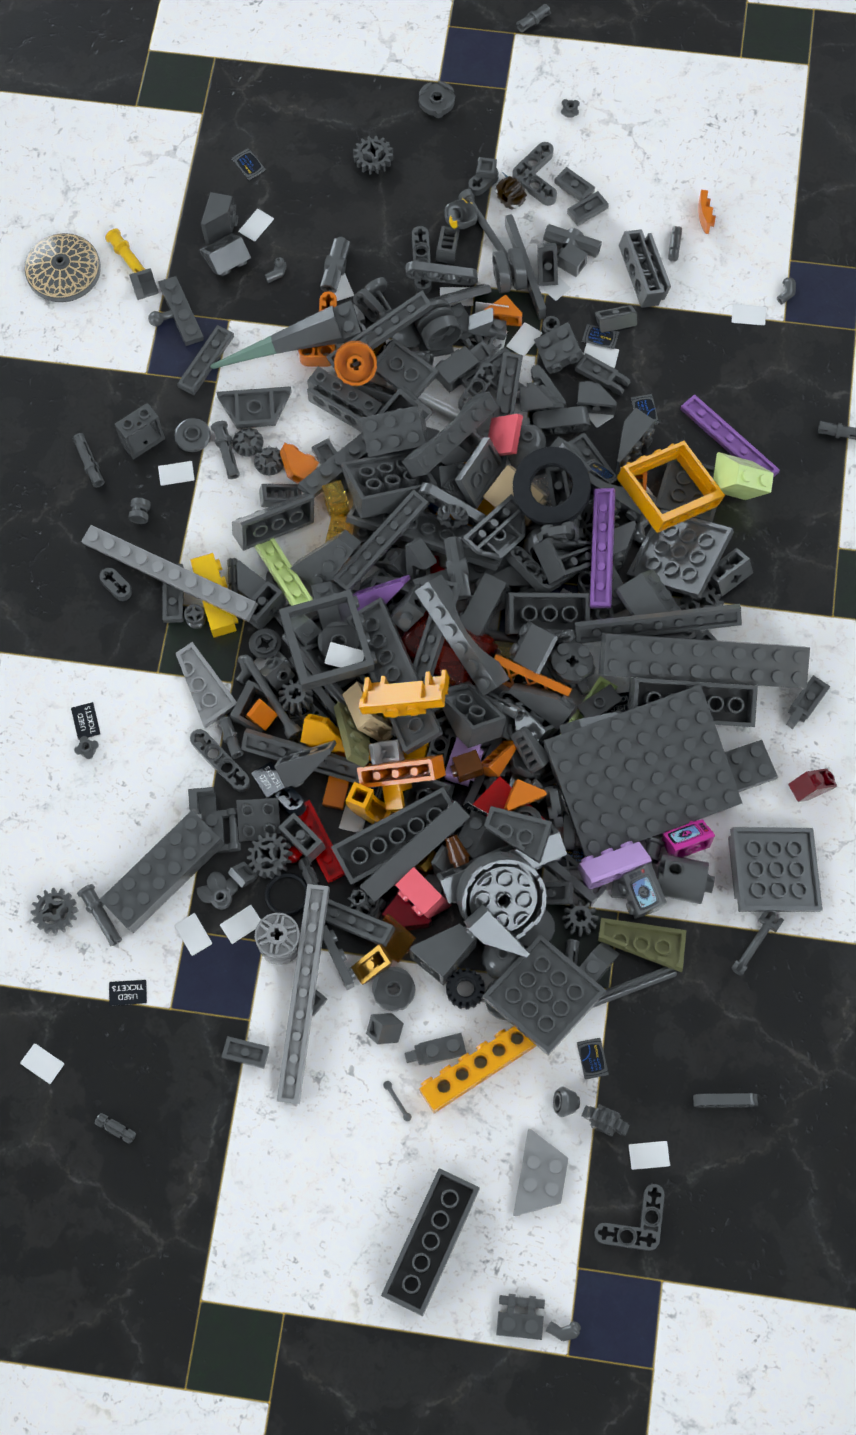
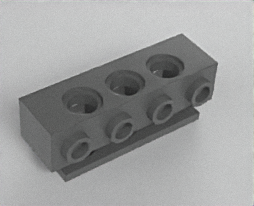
M642 229L624 231L618 246L641 308L659 306L661 300H665L671 284L652 233H648L645 238Z
M319 366L307 380L309 402L360 432H363L360 418L376 415L383 408L381 402L344 383L341 379Z

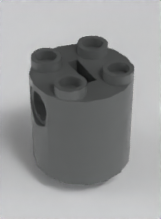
M662 854L657 876L664 897L701 904L704 893H712L715 876L708 874L709 862Z

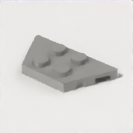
M528 1129L513 1216H520L542 1208L561 1204L568 1157L531 1129Z

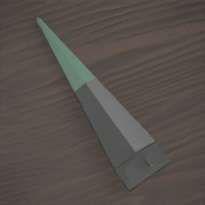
M348 301L336 307L330 306L211 364L210 367L216 369L264 356L346 343L362 332L352 301Z

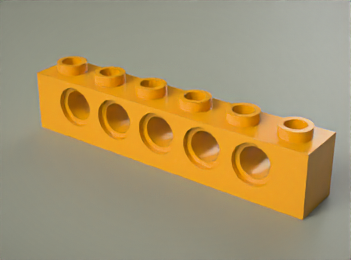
M512 1027L508 1031L503 1029L494 1035L495 1039L491 1042L484 1041L476 1047L477 1051L473 1054L466 1053L458 1059L459 1063L453 1067L451 1065L444 1067L439 1071L441 1075L434 1079L429 1077L421 1083L422 1087L419 1088L420 1093L435 1114L535 1048L536 1045L516 1027ZM518 1034L522 1036L523 1042L514 1044L511 1041V1037ZM497 1046H501L504 1048L505 1053L502 1056H496L492 1050ZM483 1058L486 1060L487 1065L484 1068H477L474 1064L475 1060ZM460 1070H465L469 1076L466 1080L462 1081L456 1077V1073ZM446 1082L450 1085V1089L448 1092L442 1093L438 1090V1085Z

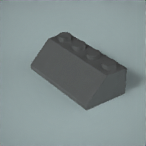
M301 494L281 503L273 504L263 510H258L245 517H240L232 521V535L244 551L257 544L270 541L272 538L275 539L314 523V496L312 494Z
M654 569L639 574L615 590L631 616L681 610ZM695 631L652 636L694 639L698 635Z

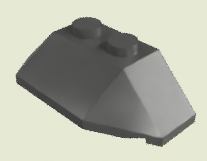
M512 494L508 496L462 538L476 554L500 561L525 538V515L518 507Z

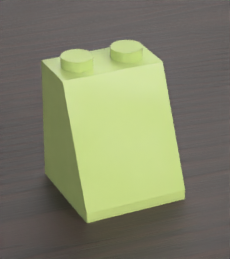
M718 452L713 480L725 495L748 500L771 493L774 473L753 461Z

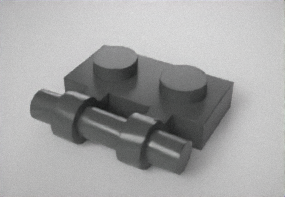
M509 1294V1296L500 1295L499 1304L508 1305L507 1312L498 1311L496 1335L542 1340L544 1316L535 1315V1308L544 1309L545 1299H536V1296H529V1298L516 1297V1294ZM515 1306L528 1307V1314L514 1313Z

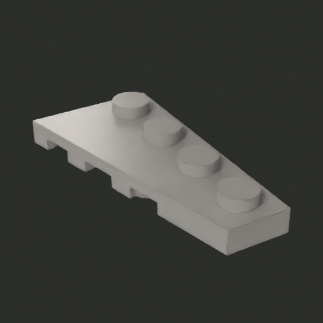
M193 642L176 652L203 726L207 728L231 712L237 702Z

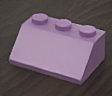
M632 841L620 845L621 848L613 851V848L602 851L601 856L596 858L593 855L583 858L581 860L582 863L578 866V870L584 885L591 890L618 880L623 875L651 863L652 860L640 842L633 844Z

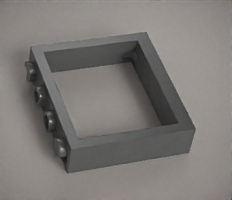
M351 589L279 609L302 692L374 672V664L377 663L374 651L370 652L368 645H371L369 634L364 633L363 614H358L359 601L357 595H352ZM348 602L366 661L308 677L290 618Z

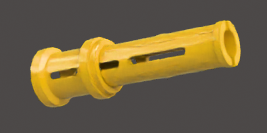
M118 228L110 230L106 234L105 240L112 244L114 252L122 256L134 273L145 270L129 248V242L121 236L120 230Z

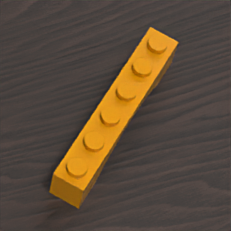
M308 714L305 717L301 743H306V746L315 747L335 740L337 744L332 752H345L339 728L329 718L314 714ZM429 743L408 755L404 753V759L426 757Z

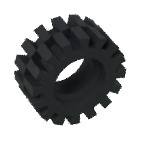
M460 968L457 972L454 971L446 983L448 1000L452 1002V1005L458 1006L459 1009L466 1008L467 1010L470 1007H476L482 1001V996L485 993V983L482 980V976L477 974L475 970H469V968H465V970ZM469 981L472 983L474 991L470 996L464 997L458 993L457 986L460 982Z

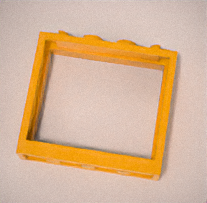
M685 441L675 445L672 443L663 450L658 449L654 451L651 455H643L632 463L627 462L626 465L620 468L621 470L617 476L618 481L657 533L717 507L725 496ZM677 459L704 496L662 514L635 476Z

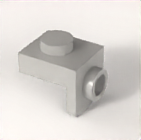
M399 739L369 744V755L372 765L405 760Z

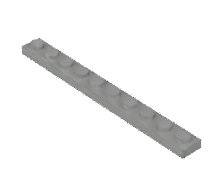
M90 525L81 541L84 545L247 622H249L258 606L255 601L95 526Z
M307 884L277 1095L278 1102L300 1104L330 891L329 886Z

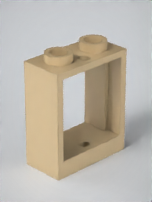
M356 682L342 695L357 730L377 741L389 740L393 737L390 734L393 727L390 718L385 717L383 713L362 715L359 709V702L363 694L364 685Z

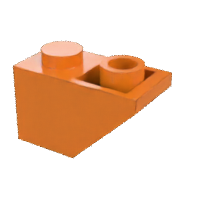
M284 443L280 450L287 478L297 484L311 474L319 464L312 455L302 453L293 444Z

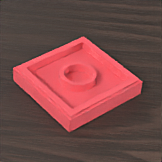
M512 414L491 418L488 438L491 439L500 456L517 454L523 415Z

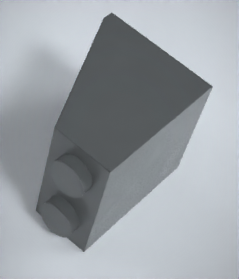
M458 924L413 945L409 949L410 958L444 985L452 973L460 967L476 948V939L473 940L466 932L467 926L463 927L461 924Z

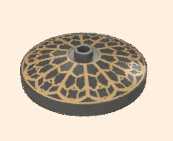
M62 233L48 236L39 241L28 253L24 270L29 286L38 296L52 302H70L83 297L93 289L100 276L101 264L96 249L89 241L78 235Z

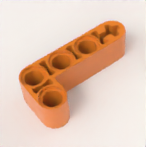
M324 292L320 296L319 312L326 309L328 304L333 307L338 306L337 297L333 292ZM336 344L298 350L301 364L307 367L331 366L326 357L328 355L323 354H331L335 351Z

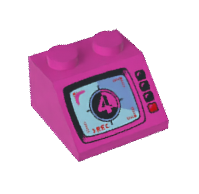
M701 819L690 821L682 827L663 833L661 840L665 842L664 847L668 855L686 857L710 848L715 835L704 820Z

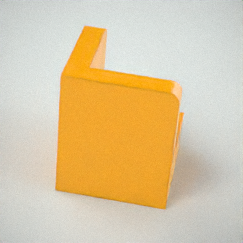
M412 783L382 786L386 810L402 809L405 807L403 791L411 789Z

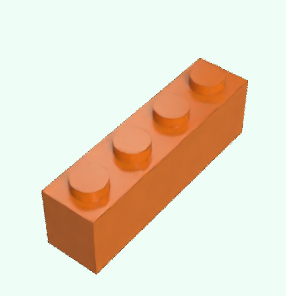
M443 755L410 758L377 765L368 763L364 768L361 766L357 767L359 784L368 788L430 781L446 776Z

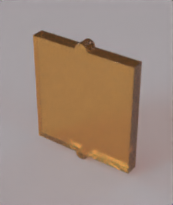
M387 914L382 921L393 925L395 930L384 949L392 959L399 963L404 955L410 952L409 948L416 937L391 915Z

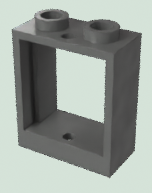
M148 403L115 423L122 446L133 460L165 440L159 417Z

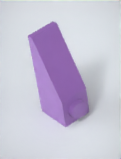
M407 575L356 591L353 596L357 595L360 605L357 611L380 597L387 604L411 579L410 576Z

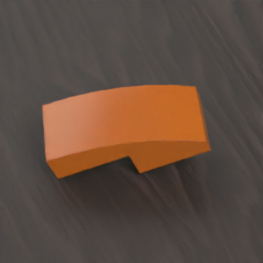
M701 189L698 204L699 220L705 234H709L710 227H714L716 215H712L713 207H710L711 199L707 198L708 190Z

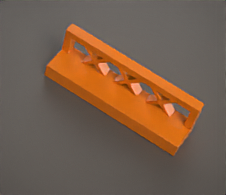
M499 654L495 655L494 659L502 667L506 668L508 677L511 680V683L506 681L503 683L504 685L511 688L514 684L512 676L520 674L525 677L526 685L531 686L532 684L539 683L544 685V688L547 690L550 688L553 689L552 691L570 696L573 688L545 675L537 674Z

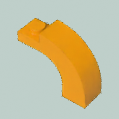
M356 782L353 783L346 798L348 808L371 824L399 811V809L386 810L385 803L374 795L373 789Z

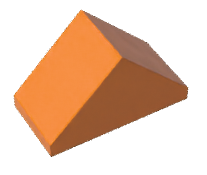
M506 295L493 304L509 306V308L490 305L484 309L493 308L494 319L506 321V325L522 326V312Z
M259 698L245 717L266 731L277 717V713Z
M517 779L512 786L504 810L513 811L521 806L544 798L547 793L543 789Z

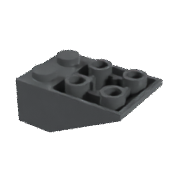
M637 408L624 421L615 472L617 476L621 467L626 465L627 462L632 463L640 458L644 447L647 449L653 441L652 435L655 432V420Z

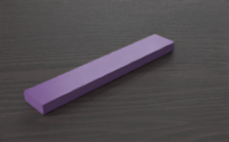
M695 394L681 406L680 410L732 456L759 464L773 472V478L779 473L780 469Z
M614 488L594 489L590 586L591 608H611Z

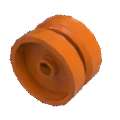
M349 341L342 344L337 350L334 357V369L337 376L344 383L351 386H361L369 382L375 375L377 359L373 349L366 343ZM353 359L359 361L357 366L352 365Z

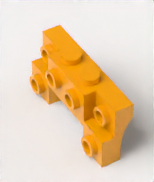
M446 669L442 670L441 676L432 677L430 671L425 674V685L423 681L389 684L386 676H381V682L372 683L369 677H365L359 709L362 715L383 713L385 717L391 718L426 714V709L445 706V695L448 694L449 675Z

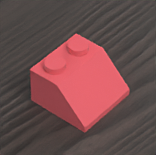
M414 867L396 884L400 889L398 892L399 896L405 902L410 900L414 904L412 909L420 917L424 914L429 919L451 906Z

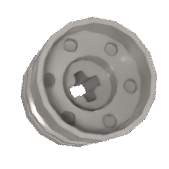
M272 913L261 919L255 929L254 936L261 955L265 960L273 964L283 965L293 961L297 957L300 940L298 924L292 917L284 913ZM276 933L281 934L279 940H275Z

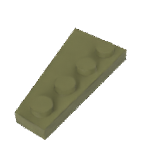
M601 918L598 941L682 972L686 930Z

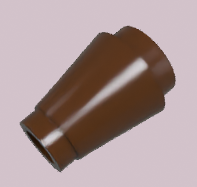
M457 834L447 837L445 841L450 864L452 863L454 868L470 862L468 858L470 855Z

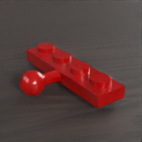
M310 800L305 802L306 811L298 817L315 833L326 847L316 857V860L327 882L330 883L344 876L345 873L331 848L333 845ZM291 846L288 850L293 855L288 856V859L292 861L291 863H296L299 861L302 853L296 847Z

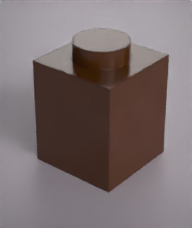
M476 749L452 757L450 770L453 778L457 777L459 783L483 775V766Z

